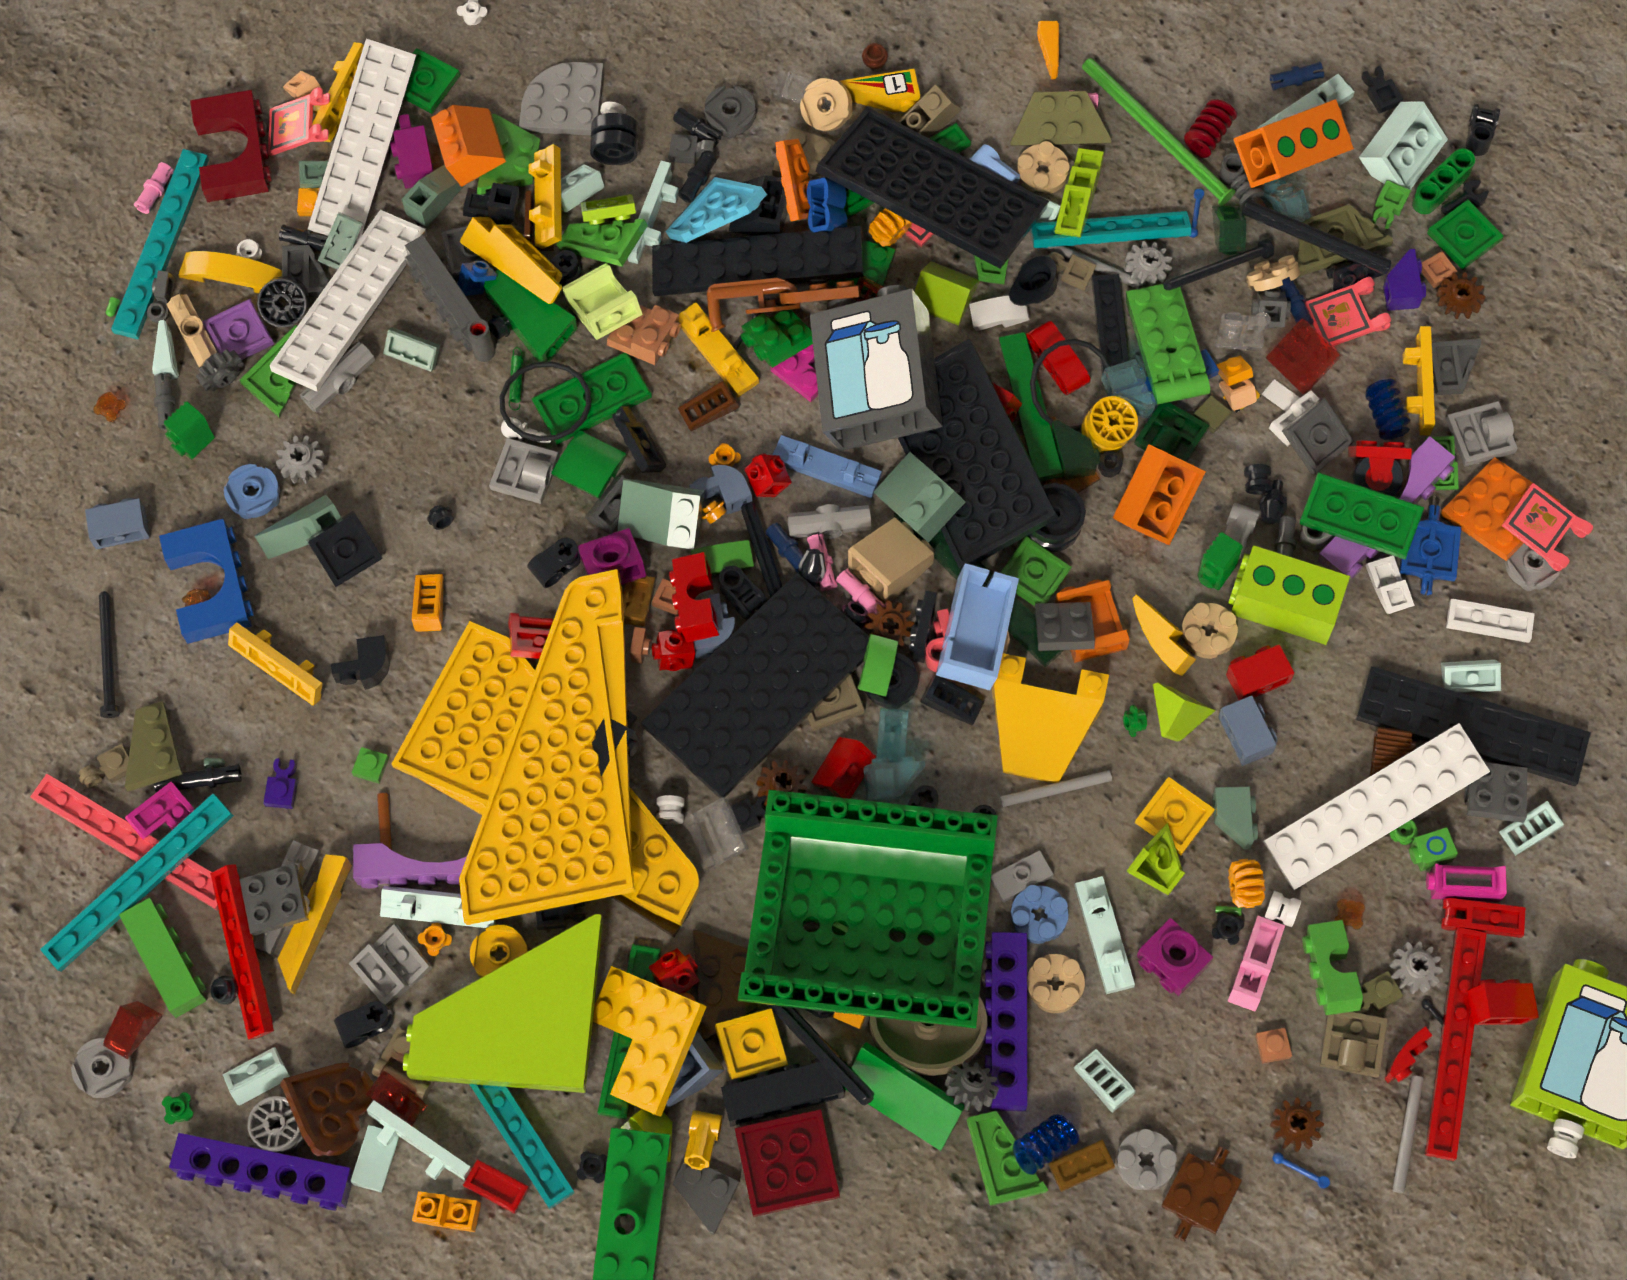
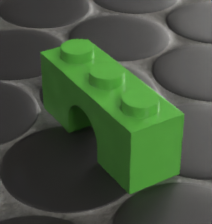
M1343 920L1308 925L1306 936L1302 937L1305 954L1309 953L1311 962H1309L1310 976L1312 980L1316 979L1317 981L1316 999L1318 1005H1323L1325 1016L1360 1011L1363 995L1357 972L1342 973L1335 970L1330 964L1335 960L1346 959L1349 942Z

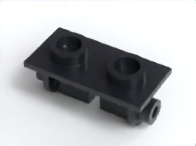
M1348 261L1335 265L1332 264L1329 269H1326L1327 277L1329 279L1333 278V291L1351 286L1366 277L1374 279L1383 275L1353 261L1352 264H1349Z

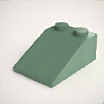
M911 452L904 457L873 491L928 543L965 503L951 487Z
M624 478L617 532L629 528L633 537L666 546L694 550L699 543L705 490Z

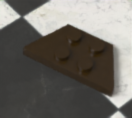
M693 930L695 963L698 966L696 974L700 980L697 982L699 1003L707 1006L701 1019V1032L703 1040L708 1041L711 1039V1036L717 1033L715 1024L752 1014L758 1010V1004L738 1001L741 974L745 971L748 949L704 932Z

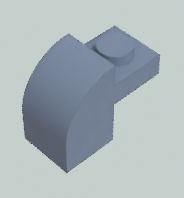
M727 465L711 466L712 477L699 478L689 485L693 489L705 490L704 501L720 496L721 500L725 502L723 505L727 510V515L741 510L743 504L752 502V494L744 476L737 469Z
M719 593L708 595V598L711 599L717 612L720 636L693 641L696 659L711 656L736 632L734 617L728 618L726 602L720 603Z

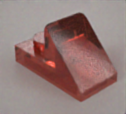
M386 1071L381 1073L366 1093L370 1099L376 1101L411 1126H413L428 1106Z

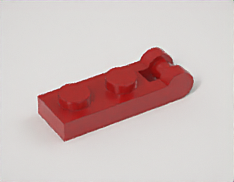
M1455 898L1443 899L1442 908L1445 910V918H1442L1441 928L1444 930L1455 931L1460 927L1493 935L1517 938L1524 936L1526 907ZM1457 911H1465V919L1456 918Z

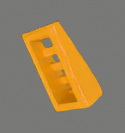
M1039 21L1037 28L1038 41L1050 78L1056 79L1059 66L1058 21Z
M443 574L415 575L411 620L414 630L417 632L442 630ZM422 586H436V589H422ZM434 607V609H421V608Z

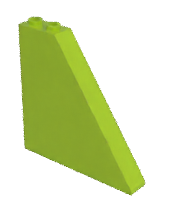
M594 914L414 1015L413 1024H408L406 1040L410 1042L409 1053L404 1054L403 1071H407V1076L411 1080L586 1093L603 927L601 914Z

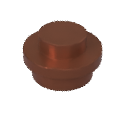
M878 43L868 45L862 53L863 63L872 69L881 68L888 59L886 49Z

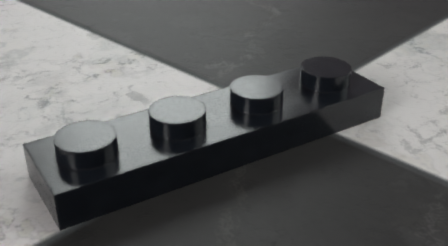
M1119 274L1092 276L1091 282L1099 350L1106 356L1113 369V375H1127L1130 368ZM1100 359L1102 376H1108L1107 370Z

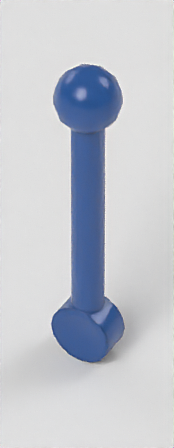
M1196 189L1194 192L1196 200L1191 226V238H1195L1198 235L1196 228L1200 202L1204 198V191L1202 189Z
M1280 1152L1273 1154L1272 1159L1276 1164L1282 1163L1316 1181L1320 1188L1325 1189L1330 1185L1328 1177H1319L1285 1159Z

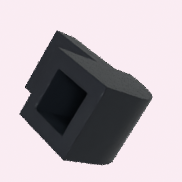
M493 183L491 192L486 191V194L482 195L477 194L476 189L468 188L463 207V216L472 218L490 217L497 225L511 224L514 221L519 200V187Z
M384 635L356 639L358 660L331 664V672L335 682L342 685H351L356 683L357 680H361L365 690L381 683L388 674L390 667L389 647Z

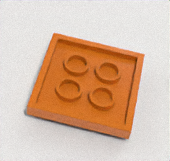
M1494 457L1441 510V516L1453 525L1461 527L1463 532L1507 561L1524 543L1505 529L1502 524L1533 482ZM1550 495L1552 498H1554L1557 502L1560 503L1558 499Z

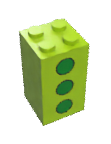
M1253 545L1250 555L1244 553L1228 604L1233 605L1231 612L1237 617L1326 645L1335 626L1350 576Z

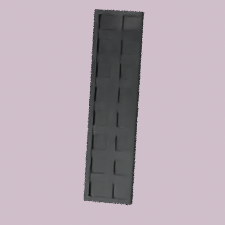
M861 226L834 228L832 231L812 232L811 230L652 246V292L654 296L707 292L708 288L713 284L780 278L794 284L864 277Z
M1373 666L1369 670L1356 716L1357 721L1370 725L1412 732L1413 738L1426 742L1460 723L1482 759L1502 765L1527 768L1528 773L1574 787L1579 782L1591 734L1589 731Z

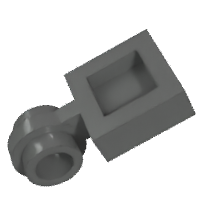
M158 270L157 278H154L152 283V292L157 301L150 304L147 309V315L154 323H159L160 320L166 321L169 317V309L166 304L173 297L175 277L167 271ZM161 309L160 315L155 316L156 311Z

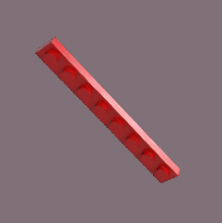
M1460 927L1455 932L1425 1150L1426 1156L1450 1161L1457 1159L1474 1033L1467 990L1478 986V982L1481 981L1486 932Z

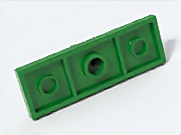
M611 1128L593 1280H654L671 1134ZM630 1214L635 1219V1228L632 1232L626 1231L621 1226L620 1220L622 1216Z

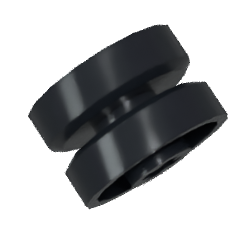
M1059 483L1045 484L1043 486L1059 518L1027 537L1049 552L1063 551L1073 545L1080 535L1086 514L1084 502L1077 491L1067 485Z

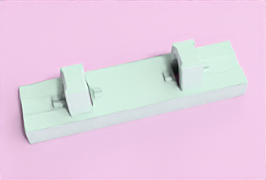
M1337 74L1260 125L1257 129L1324 104L1325 102L1320 96L1327 102L1336 99L1338 106L1351 99L1355 91Z
M660 161L638 218L645 219L648 226L629 255L628 262L639 264L645 245H660L662 239L661 232L652 229L662 202L676 203L678 198V187L670 185L672 172L671 163Z
M1103 876L1075 883L1074 887L1106 994L1134 988V979ZM1103 907L1105 909L1103 912L1092 914L1097 908Z
M384 886L382 888L381 917L481 928L496 925V920L466 925L463 919L461 894ZM416 900V909L413 911L412 907Z
M373 1100L367 1112L370 1117L384 1126L377 1136L380 1143L387 1147L397 1134L433 1159L425 1171L428 1176L436 1180L443 1169L446 1168L463 1181L466 1180L471 1171L469 1165Z

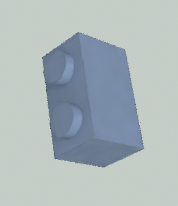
M126 498L119 503L109 505L97 504L93 508L85 509L89 539L95 549L150 538L146 510L139 498Z
M1253 696L1221 708L1218 718L1242 766L1273 754L1277 743V736L1272 727H1267L1264 721V710L1259 702H1255Z

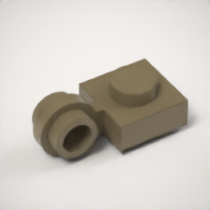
M1051 252L1050 255H1046L1055 261L1057 266L1056 274L1059 271H1064L1061 281L1085 291L1097 265L1073 254L1069 263L1065 262V258L1057 252Z
M121 743L96 757L101 767L96 768L94 765H88L79 771V780L87 788L99 785L102 782L101 777L104 775L113 783L126 776L129 755Z

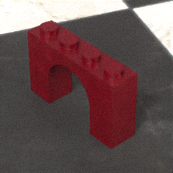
M252 90L190 100L193 124L198 136L223 131H235L248 138L245 150L236 159L226 163L199 167L201 187L207 203L269 192L268 182L272 181L270 167L265 166V159H269L267 145L266 143L262 144L261 138L265 137L266 133L263 121H259L258 115L263 114L260 99H255Z

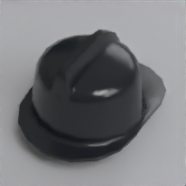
M1038 256L1025 263L1010 289V301L1014 305L1026 306L1033 303L1038 304L1050 298L1056 291L1058 283L1055 261L1047 256Z

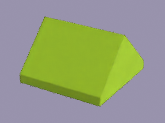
M931 261L921 270L914 292L928 309L930 315L959 326L980 281Z

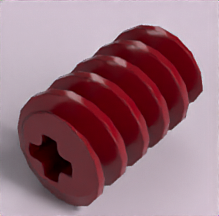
M1219 99L1208 101L1205 108L1196 118L1195 123L1191 125L1189 131L1184 136L1185 144L1189 150L1201 158L1210 157L1211 151L1217 146L1216 143L1221 141L1222 136L1227 132V128H1230L1232 121L1237 118L1236 110L1230 104Z

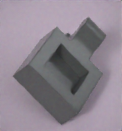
M672 134L668 156L669 162L695 164L696 157H700L704 151L715 156L714 141L703 140L699 142L698 136Z

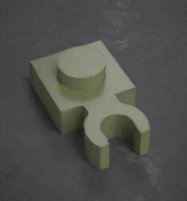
M1389 971L1363 984L1362 988L1365 993H1362L1363 1008L1360 1011H1356V1013L1365 1014L1371 1005L1378 1012L1403 998L1402 992L1394 979L1391 978Z

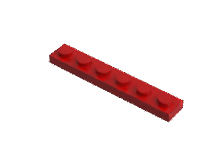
M236 864L225 865L210 873L233 976L238 986V998L248 1040L258 1039L274 1031L273 1020L268 1007L266 989L262 981L260 962L257 958L253 935L249 929Z

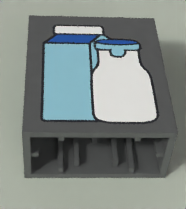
M901 285L886 286L877 292L876 298L860 302L851 298L836 299L827 304V310L810 314L822 432L840 451L943 427L929 312L912 288L908 289Z

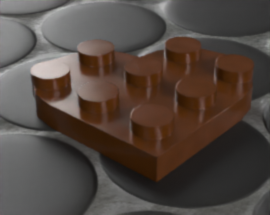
M337 1063L287 1077L280 1083L301 1135L311 1148L312 1153L316 1156L340 1155L352 1147L357 1140V1135L361 1128L359 1118L365 1115L375 1096L374 1084L365 1071L361 1073L356 1068L349 1067V1063Z

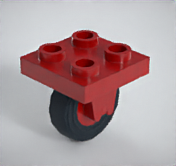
M1356 441V446L1348 447V457L1362 458L1354 470V484L1392 497L1395 496L1403 482L1402 468L1395 459H1411L1412 448H1404L1403 442H1383V447H1377V441Z

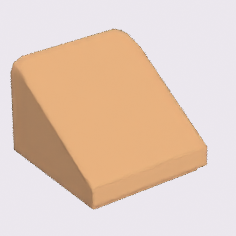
M300 71L283 86L295 99L309 95L315 88H321L314 76Z
M1249 379L1228 386L1225 381L1219 383V387L1233 411L1257 401L1255 386Z

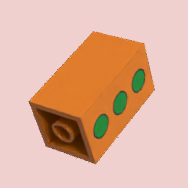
M1336 99L1233 138L1251 188L1354 149L1350 134L1342 117V111Z

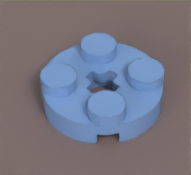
M247 464L235 469L228 477L229 481L226 487H224V496L231 510L239 514L241 518L250 519L263 516L279 504V483L270 469L257 467L256 464ZM253 486L254 489L259 488L254 496H247L245 494L248 493V487Z
M1030 885L1020 892L1013 901L1010 914L1011 921L1017 933H1027L1028 942L1042 944L1058 938L1063 933L1068 921V905L1066 900L1056 890L1047 886ZM1039 908L1044 909V913L1048 917L1036 921L1034 919L1035 914L1032 911Z

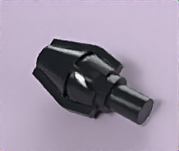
M1281 480L1273 481V489L1269 490L1267 495H1263L1259 504L1262 521L1268 524L1279 523L1287 510V497L1283 496V482Z
M808 548L799 563V574L815 588L818 581L822 582L826 573L824 553L818 549Z

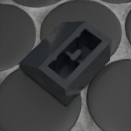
M763 175L743 182L762 187L767 195L760 202L758 208L730 222L729 231L753 236L782 233L787 215V201L781 178Z

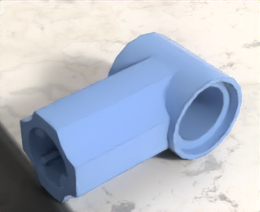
M982 145L969 159L1015 184L1020 180V174L1002 162L998 153L989 145Z

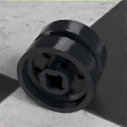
M604 113L596 116L591 122V157L607 165H625L633 162L638 155V122L633 117L622 113Z
M285 275L275 277L266 283L260 290L257 299L258 310L262 318L276 327H289L296 324L306 314L310 303L309 293L305 285L300 280ZM280 297H284L288 301L287 306L279 302Z

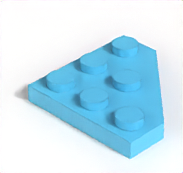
M714 177L665 232L670 239L687 243L751 213L759 207L760 202L767 194L760 186Z

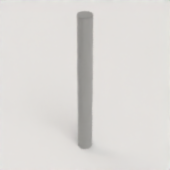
M1065 246L1043 248L1050 252H1057L1070 260L1072 254L1097 265L1096 272L1103 275L1119 274L1120 282L1136 289L1140 288V279L1136 278L1131 281L1130 274Z
M1110 770L1000 796L1002 807H1007L1112 781Z
M1412 1076L1392 1189L1396 1193H1404L1424 1080L1420 1076Z

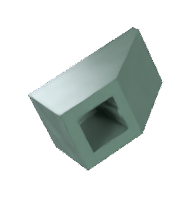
M1215 787L1212 795L1213 808L1215 809L1213 813L1214 824L1244 850H1250L1254 840L1258 839L1257 823H1252V813L1256 811L1255 796H1250V787Z

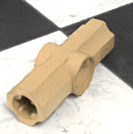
M178 294L171 297L166 305L200 368L207 358L218 352L188 295ZM198 330L197 333L190 335V332Z

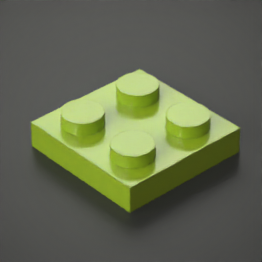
M632 194L581 202L583 221H589L590 225L604 223L606 218L615 217V220H626L631 218V214H636Z

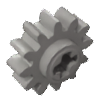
M1145 241L1142 242L1140 248L1133 245L1131 252L1127 253L1125 258L1127 264L1124 269L1126 272H1132L1130 280L1140 279V286H1143L1145 281L1149 282L1150 286H1154L1156 280L1163 284L1166 276H1169L1172 270L1170 266L1172 257H1164L1167 249L1157 250L1156 242L1151 247H1148Z
M294 436L293 444H289L287 441L283 442L285 451L277 450L280 459L276 461L278 469H282L281 474L283 478L290 476L295 484L298 478L301 477L306 484L308 483L309 475L318 478L316 469H324V464L321 460L325 458L323 450H320V445L317 441L311 444L309 437L305 436L303 442H300L298 437Z
M1420 941L1414 947L1407 942L1402 947V950L1397 949L1393 953L1395 960L1389 964L1391 968L1397 969L1391 978H1400L1402 980L1399 985L1400 989L1409 985L1411 994H1414L1419 987L1423 993H1426L1430 990V986L1434 987L1440 982L1436 976L1443 972L1442 968L1435 966L1441 960V957L1436 956L1432 958L1430 954L1433 952V947H1429L1424 951ZM1417 965L1420 969L1416 971L1413 966Z

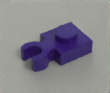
M276 758L273 763L276 777L267 778L263 804L265 807L293 809L298 782L290 777L296 772V763L294 760H290L289 767L282 770L280 769L281 761L279 758Z

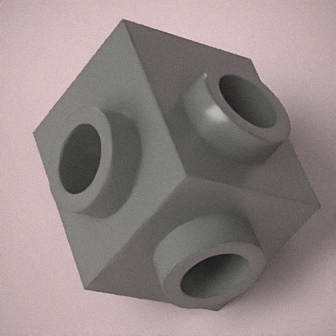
M1277 288L1258 291L1257 299H1252L1251 315H1255L1257 325L1264 328L1285 327L1286 317H1290L1291 301H1287L1285 292H1281Z

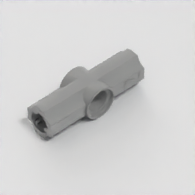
M358 342L342 356L319 391L316 392L307 388L300 394L301 399L313 412L317 413L337 394L343 395L347 393L355 384L356 377L375 361L374 356L365 345Z
M827 504L818 507L816 511L787 514L790 538L824 534V539H834L847 532L871 530L869 505L840 508L838 505Z

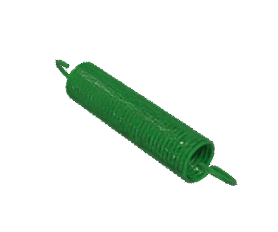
M518 347L513 349L511 376L518 369L523 368L522 351L521 356H514L516 348L521 351ZM522 374L510 384V408V401L514 403L521 401Z

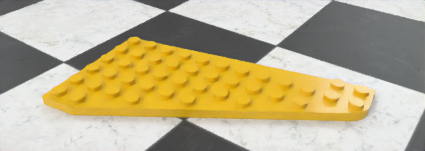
M617 569L579 577L572 581L563 593L459 877L463 919L466 925L636 891L631 851L627 733L625 731L615 750L611 724L612 719L627 727L624 608L620 573ZM604 719L610 761L601 776L598 767L599 756L594 751L592 742L595 739L599 725Z
M469 621L391 764L393 768L418 778L481 815L484 812L535 669L526 658L510 656V639ZM629 786L632 868L636 891L621 895L652 913L682 926L699 892L700 880L697 870Z

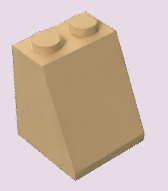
M894 517L848 550V569L864 585L868 584L871 587L870 591L883 604H885L886 599H889L892 603L933 564L934 550L927 541H920L906 522L901 523Z

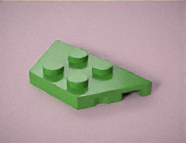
M492 114L506 162L479 177L477 194H486V189L492 188L493 183L520 187L533 184L534 177L529 174V164L534 162V153L539 151L540 138L497 114Z

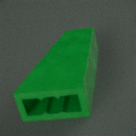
M497 269L495 272L497 274L496 280L485 281L484 283L487 299L500 315H504L509 320L511 329L538 362L551 361L577 330L575 316L554 302L552 304L546 303Z

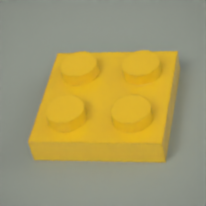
M1168 777L1137 817L1135 824L1152 836H1155L1168 823L1176 851L1182 856L1213 815L1215 809Z
M772 1008L715 1024L730 1080L747 1078L760 1072L771 1071L788 1065Z

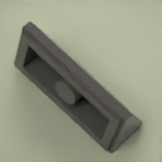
M623 475L614 478L601 498L598 499L585 516L589 522L608 534H612L618 526L623 479H627Z

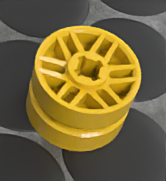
M1116 396L1104 397L1096 402L1085 415L1081 425L1082 435L1085 436V442L1093 450L1100 453L1107 451L1116 452L1135 434L1138 427V416L1134 407L1125 399Z

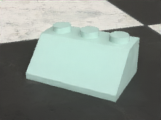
M1423 101L1400 102L1359 156V159L1370 175L1385 184L1388 180L1411 190L1448 138Z

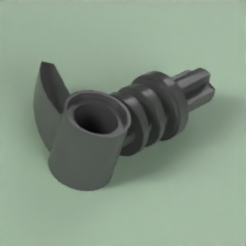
M1227 154L1223 158L1219 174L1221 182L1235 190V196L1240 199L1239 205L1241 208L1244 207L1248 200L1266 207L1262 201L1264 196L1262 189L1250 187L1239 154ZM1228 168H1234L1237 171H1231Z

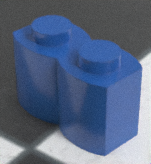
M825 177L809 181L807 200L810 205L808 213L810 231L826 232L832 231L834 228L847 227V215L844 210L846 203L845 187Z

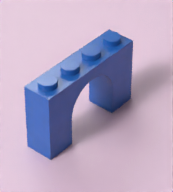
M219 519L159 536L164 560L170 570L196 563L209 562L220 566L225 572L223 586L213 598L205 602L176 609L181 634L187 644L229 633V628L236 622L244 628L252 627L250 617L254 616L251 601L245 599L244 592L248 591L245 576H240L238 568L242 567V561L239 552H234L232 543L237 542L233 527H227L224 519Z

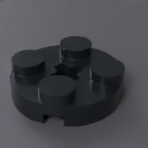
M896 652L892 674L896 676L895 681L897 684L888 687L886 697L864 691L873 703L891 709H899L902 705L908 703L914 697L918 688V674L914 663L905 655Z

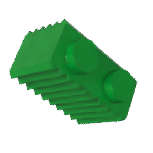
M184 402V405H180V409H176V413H172L168 420H164V425L167 429L165 436L172 442V449L181 457L186 455L191 460L194 459L215 438L203 414L189 402Z
M1223 532L1218 533V536L1212 541V545H1209V549L1203 554L1197 574L1200 583L1207 588L1220 590L1236 568L1243 546Z

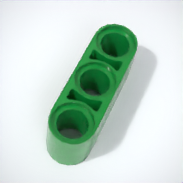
M1464 148L1456 150L1419 184L1412 201L1413 209L1423 215L1430 214L1469 178L1475 164V155L1472 151Z

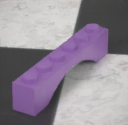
M1429 436L1411 456L1407 485L1399 499L1417 504L1422 498L1427 500L1435 491L1436 487L1434 485L1440 478L1443 481L1446 480L1453 472L1454 467L1452 465L1455 456ZM1335 536L1320 552L1318 562L1327 569L1354 578L1362 569L1361 563L1366 557L1373 558L1378 550Z
M383 843L354 844L353 878L357 885L368 889L377 888L378 884L405 887L407 883L416 882L421 886L435 885V882L447 881L448 884L459 885V877L467 857L440 863L422 862L406 858L392 851Z

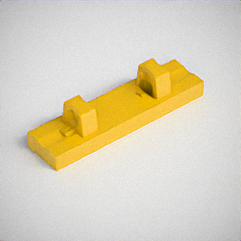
M354 42L345 61H337L334 65L333 70L337 73V76L328 91L330 94L329 103L327 105L313 106V113L316 117L312 122V126L320 124L322 130H329L328 140L324 142H332L339 128L347 102L346 99L349 96L364 47L362 43Z
M554 144L535 152L534 162L529 164V174L534 177L535 208L529 210V220L535 223V246L541 249L562 241L561 148Z
M696 302L679 313L681 329L737 398L759 384V378L719 330L711 332L710 319ZM706 328L709 329L708 331L699 336L700 332H702Z
M1420 326L1419 333L1415 338L1416 347L1405 348L1403 352V364L1417 365L1418 396L1407 397L1404 406L1405 413L1419 414V435L1430 436L1435 426L1432 337L1430 326Z
M237 622L229 628L228 646L314 706L321 700L323 683L313 677L314 664L305 660L300 665H296L270 646L272 635L264 629L257 635H254Z

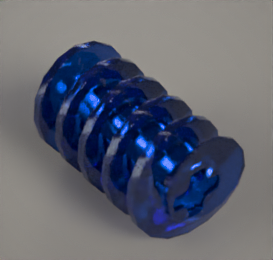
M1394 378L1380 380L1367 387L1365 397L1369 401L1368 406L1372 410V417L1376 420L1375 426L1379 429V437L1383 440L1401 437L1410 430L1408 427H1405L1410 423V418L1406 416L1401 417L1407 413L1406 407H1399L1403 404L1404 400L1400 397L1394 398L1400 394L1399 388H1392L1397 384V380Z
M1053 1114L1047 1120L1040 1123L1039 1126L1034 1127L1031 1132H1027L1022 1138L1017 1139L1013 1144V1154L1020 1168L1027 1174L1034 1175L1037 1169H1042L1046 1163L1052 1162L1054 1157H1059L1062 1151H1067L1071 1148V1145H1076L1079 1142V1135L1075 1126L1067 1118L1060 1114Z

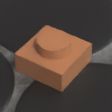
M1442 251L1422 262V274L1433 288L1441 285L1444 278L1450 280L1452 273L1457 274L1458 272Z
M662 579L652 600V606L678 616V610H675L672 601V594L676 593V589L672 587L671 581Z
M635 627L630 657L631 662L642 664L644 655H649L651 639L647 638L645 628Z
M1285 1028L1256 1033L1255 1037L1262 1064L1292 1057Z

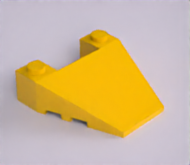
M1003 653L998 677L992 686L1003 773L1058 783L1102 711L1109 675L1081 669L1076 695L1022 684L1026 658Z

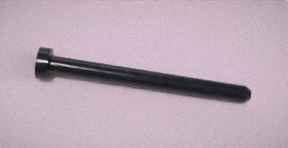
M1262 240L1255 248L1165 281L1163 287L1165 290L1170 291L1261 256L1267 259L1274 255V246L1270 240Z
M103 591L99 594L104 706L100 707V716L103 718H115L120 716V707L115 705L110 595L108 592Z

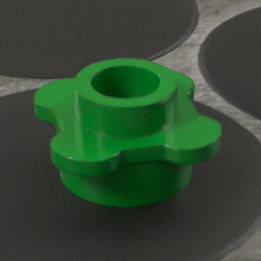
M1131 705L1130 710L1125 711L1123 716L1124 727L1126 730H1129L1131 737H1135L1136 732L1144 731L1147 727V717L1144 710L1141 708L1137 709L1135 705Z
M183 1092L177 1097L166 1096L162 1100V1105L166 1110L164 1120L167 1124L173 1125L175 1122L190 1121L193 1118L194 1113L189 1103L191 1096L188 1093ZM176 1106H180L179 1111L175 1110Z

